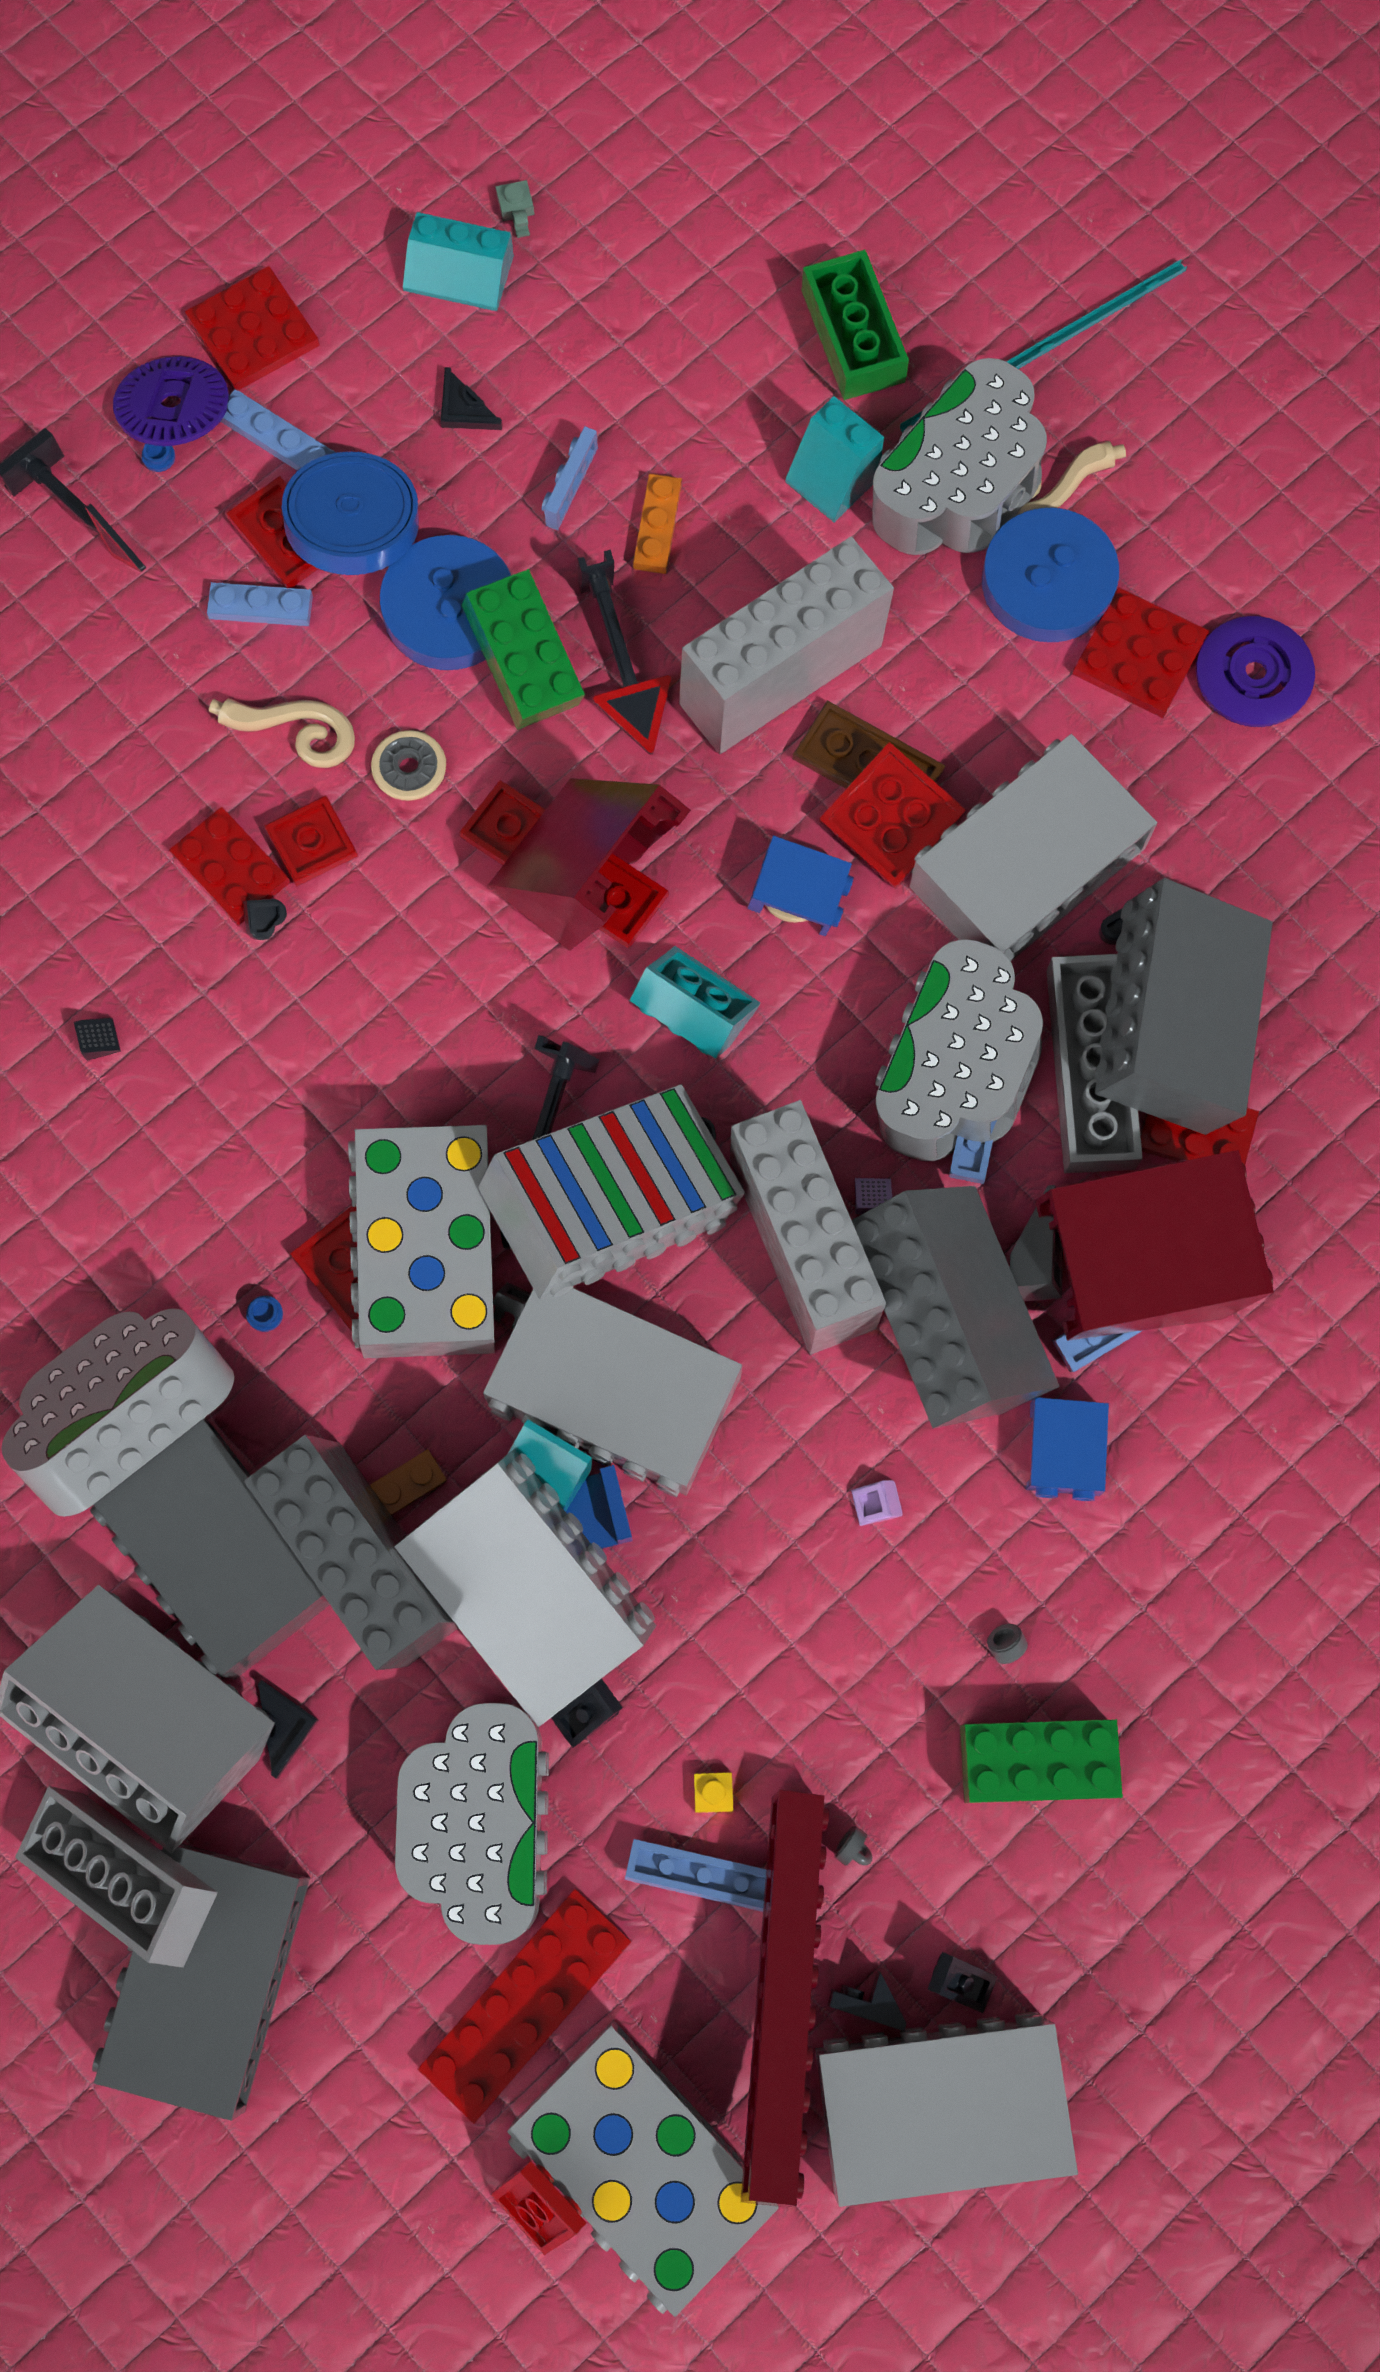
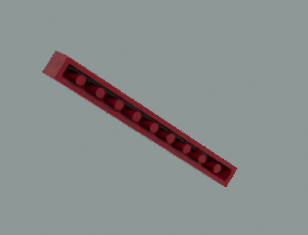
M779 1790L772 1796L740 2203L789 2208L797 2206V2199H801L804 2192V2174L799 2173L800 2156L805 2155L807 2148V2131L802 2130L803 2113L808 2112L810 2105V2089L805 2088L806 2071L811 2070L813 2062V2048L808 2046L809 2030H813L816 2018L815 2005L810 2004L811 1989L816 1988L819 1974L818 1965L813 1964L814 1948H819L821 1940V1925L816 1924L817 1909H821L824 1898V1887L819 1885L820 1869L823 1870L825 1867L827 1855L826 1846H821L822 1831H826L829 1822V1809L824 1807L825 1795Z

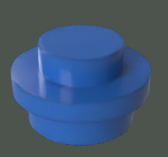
M149 444L144 445L141 454L144 465L154 472H162L169 469L174 464L176 457L172 446H154Z
M266 1295L259 1296L248 1305L246 1317L249 1324L255 1330L269 1332L277 1328L281 1323L283 1308L275 1298Z

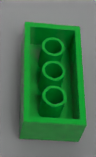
M866 250L803 267L801 291L843 400L905 383L909 359Z
M527 569L467 592L462 608L516 729L519 730L579 706L585 695L530 570Z
M1117 1719L965 1724L960 1726L964 1803L1123 1798Z

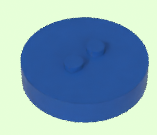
M337 452L314 459L305 464L292 476L285 487L282 497L285 534L291 547L307 563L330 573L360 575L384 569L406 554L411 545H413L418 533V498L414 485L398 466L373 454Z
M1061 508L1033 509L1021 513L1006 522L992 538L986 552L982 570L983 594L994 616L1001 624L1015 634L1039 642L1067 641L1093 629L1110 606L1119 581L1117 553L1106 533L1087 517Z
M440 535L423 539L411 545L403 557L389 566L380 590V606L384 624L394 645L412 661L438 670L465 669L485 661L483 652L462 608V603L467 592L511 576L507 565L490 547L468 537Z

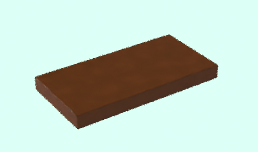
M828 700L793 753V760L845 789L889 742L935 783L941 777L946 766Z

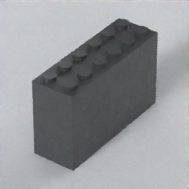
M1163 878L1131 900H1128L1122 908L1121 919L1123 924L1121 934L1116 943L1118 955L1116 966L1111 974L1113 986L1111 998L1106 1005V1015L1108 1017L1106 1029L1100 1041L1102 1054L1095 1072V1079L1097 1080L1095 1094L1206 1135L1246 1116L1273 921Z
M975 1186L903 1191L852 1220L886 1301L885 1313L933 1429L1000 1415L1033 1400L1035 1397L1060 1387Z
M203 1418L97 1501L90 1508V1512L103 1527L106 1525L111 1531H114L116 1535L111 1539L124 1556L128 1555L132 1560L135 1559L138 1563L134 1570L139 1578L147 1586L150 1584L159 1591L160 1595L156 1597V1600L169 1616L173 1614L175 1618H179L183 1623L178 1627L179 1631L190 1645L195 1644L203 1650L205 1654L201 1657V1660L213 1675L218 1674L221 1678L224 1676L236 1680L330 1604L244 1481L251 1476L214 1426L207 1419Z
M305 1434L244 1481L375 1670L408 1667L458 1629V1626L394 1548L406 1535L340 1443Z
M181 1843L172 1853L168 1852L165 1848L161 1851L218 1892L183 1968L148 1963L128 1947V1951L132 1952L128 1968H122L117 1980L116 1991L120 1992L116 2008H110L104 2025V2031L109 2032L104 2048L100 2047L92 2065V2071L97 2072L94 2084L232 2121L243 2114L247 2107L310 1877Z

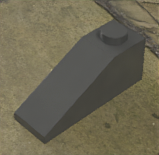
M1049 1185V1186H1047V1188H1046V1190L1044 1191L1043 1194H1045V1193H1046L1047 1191H1049L1050 1189L1056 1188V1186H1055V1185ZM1037 1207L1010 1254V1270L1023 1301L1062 1298L1063 1248L1058 1229L1050 1230L1048 1223L1054 1220V1216L1039 1218Z

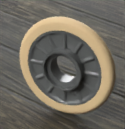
M414 730L400 731L385 738L376 748L371 762L372 775L378 787L387 795L399 800H417L431 794L441 784L446 772V757L439 743L428 734ZM406 758H413L418 762V767L415 771L407 773L400 770V763Z

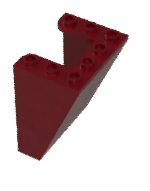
M570 778L487 886L567 950L571 951L603 926L616 910L611 904L608 906L604 901V893L612 885V882L598 872L609 856L614 854L628 864L637 862L650 846L674 826L678 827L691 810L659 784Z
M1239 1150L1050 1189L1035 1200L1039 1218L1054 1216V1220L1048 1223L1050 1230L1058 1229L1072 1287L1073 1297L1066 1302L1067 1307H1074L1076 1313H1074L1075 1320L1063 1323L1067 1341L1221 1320L1274 1293L1273 1275L1267 1266L1264 1254V1239L1258 1230L1255 1217L1256 1207L1253 1199L1250 1197L1246 1181L1247 1171L1241 1161Z

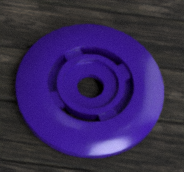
M164 357L137 367L121 381L113 398V410L121 429L133 439L154 446H175L194 441L213 430L227 411L229 392L223 376L212 365L191 357ZM169 396H177L181 399V402L175 407L169 408L162 405V401Z
M1246 616L1221 624L1206 638L1197 656L1196 678L1204 699L1219 715L1239 725L1267 727L1290 719L1305 705L1314 687L1315 665L1308 646L1290 627L1271 618ZM1249 641L1250 644L1240 647L1232 657L1226 656L1229 651ZM1252 662L1260 663L1264 666L1266 674L1261 679H1252L1246 673V666ZM1279 684L1284 687L1282 691L1274 696L1259 699V696L1272 693Z

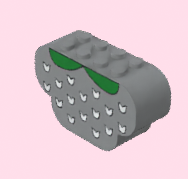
M985 358L970 363L954 380L949 379L946 382L938 399L934 403L929 402L925 406L920 419L914 426L910 425L904 430L893 450L888 449L883 454L874 474L872 507L873 527L883 541L898 551L911 555L929 553L937 549L942 543L958 552H978L989 547L997 531L1006 522L1014 518L1020 509L1030 501L1041 483V460L1046 450L1047 435L1042 423L1030 414L1034 403V387L1030 379L1022 371L1008 362L995 358Z
M963 939L950 942L935 954L928 971H921L915 986V991L918 992L914 1004L909 1002L905 1008L902 1017V1023H905L901 1035H894L889 1048V1054L892 1057L888 1066L882 1065L875 1083L879 1087L876 1095V1106L881 1135L890 1148L902 1155L920 1161L939 1160L954 1151L957 1135L963 1137L966 1141L969 1139L979 1141L981 1144H985V1141L990 1140L994 1142L1002 1138L1011 1129L1041 1056L1043 1020L1041 1011L1035 1001L1028 995L1013 989L1015 974L1012 963L999 949L975 940ZM996 1121L991 1133V1122Z
M167 1309L150 1316L146 1320L136 1312L118 1313L97 1325L40 1369L27 1382L19 1399V1406L23 1415L7 1431L2 1442V1455L9 1467L54 1514L64 1517L76 1515L94 1505L215 1410L230 1393L234 1383V1372L185 1311L181 1309Z
M484 1703L464 1709L451 1722L446 1734L445 1743H430L414 1750L403 1762L398 1776L395 1853L397 1878L403 1889L413 1898L425 1903L441 1904L443 1919L449 1930L459 1939L471 1944L498 1945L518 1938L534 1923L539 1911L540 1895L547 1894V1870H540L541 1855H545L548 1852V1831H541V1815H548L549 1794L547 1791H542V1776H549V1753L542 1751L540 1730L529 1715L509 1704Z

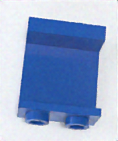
M773 835L747 909L757 913H761L764 905L822 925L819 935L826 936L831 926L837 928L844 908L838 905L841 896L847 897L852 886L854 877L848 875L852 863Z
M1037 1397L1033 1399L1030 1403V1418H1033L1030 1480L1026 1483V1490L1036 1491L1035 1496L1041 1498H1058V1493L1072 1494L1073 1500L1095 1501V1496H1100L1105 1492L1109 1403Z
M614 1465L600 1468L601 1473L587 1476L566 1511L567 1514L572 1513L580 1521L583 1527L582 1533L588 1541L598 1544L601 1549L633 1541Z

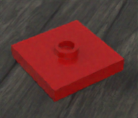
M326 795L264 825L296 887L358 857L355 847Z

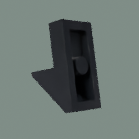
M601 1678L551 1718L572 1748H574L617 1716L623 1707Z
M942 1952L933 1970L928 1990L984 2013L998 1976Z
M877 1970L869 2001L863 1999L864 1991L850 1986L842 1985L841 1991L831 1989L827 2003L829 2007L905 2031L907 2023L880 1971Z

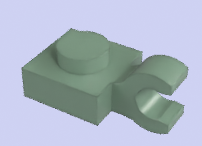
M527 180L495 186L503 221L513 219L517 238L530 236L527 216L534 215V206Z

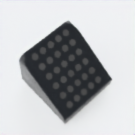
M113 1018L74 1022L80 1051L87 1061L121 1052Z

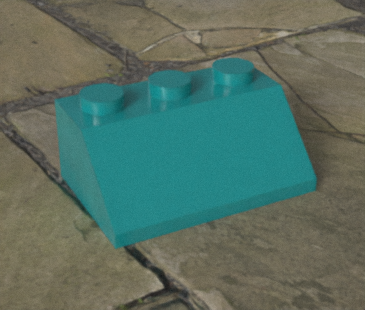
M416 212L407 244L403 291L497 311L514 257L511 232Z
M676 946L646 967L629 1000L638 1006L642 1013L656 1018L665 1024L672 1033L683 1036L696 1045L700 1052L711 1055L715 1059L731 1046L761 1004Z

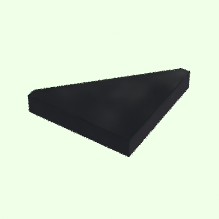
M445 367L441 427L502 430V419L496 417L485 406L484 401L468 385L465 386L452 372L450 367Z
M261 1680L258 1683L262 1710L267 1713L269 1719L275 1722L266 1743L270 1757L271 1776L278 1779L319 1720Z

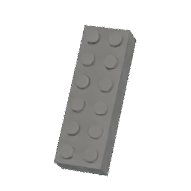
M1118 954L1052 957L1046 971L1064 1173L1135 1170L1142 1160L1138 1110L1095 1094L1097 1085L1095 1072L1102 1054L1100 1041L1106 1029L1108 1017L1106 1015V1005L1111 998L1113 986L1111 974L1116 966Z
M48 1786L15 1856L16 1859L148 1963L183 1968L218 1893L85 1794Z

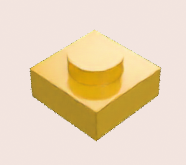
M732 1772L694 1774L695 1813L733 1812Z

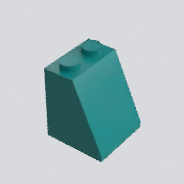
M833 396L811 417L785 482L835 523L873 485L874 474L882 457L884 436L838 398Z
M527 1419L508 1454L514 1449L519 1455L521 1453L525 1454L535 1466L536 1471L534 1474L542 1484L547 1483L556 1491L559 1496V1502L557 1503L566 1512L591 1471L592 1457Z

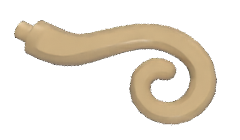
M1104 441L1084 449L1073 459L1056 486L1046 496L1033 502H1027L1017 515L1033 509L1059 508L1072 495L1085 477L1092 473L1115 466L1116 459L1126 457L1124 445L1112 446L1110 441ZM1041 483L1033 497H1035L1039 493L1041 489Z
M228 698L224 703L213 699L209 706V712L218 715L219 724L238 731H260L299 719H315L328 724L335 730L337 735L336 744L329 751L316 752L310 747L312 740H321L327 737V729L322 725L309 724L304 726L296 736L295 746L297 754L305 763L313 767L331 768L337 766L350 756L354 748L355 735L350 721L338 709L323 702L299 700L257 708Z

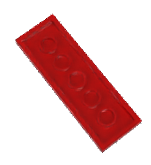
M499 780L460 830V837L501 865H504L546 809ZM611 854L598 872L612 882V885L604 893V901L608 906L611 904L616 910L599 930L629 949L667 899L669 890L616 855Z
M575 1888L417 2070L475 2124L632 1941Z

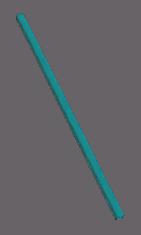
M1182 259L1006 362L1020 369L1186 271L1187 266L1184 267L1181 264ZM922 411L900 424L902 433L908 426H914L917 423Z

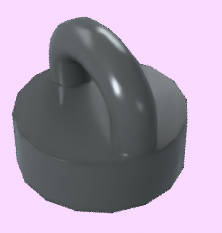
M1004 1624L997 1627L991 1632L987 1640L990 1652L1000 1664H1010L1024 1655L1028 1647L1023 1632L1014 1624Z
M857 1826L851 1827L834 1851V1858L845 1866L852 1860L860 1865H869L873 1857L870 1849L864 1844L867 1833Z

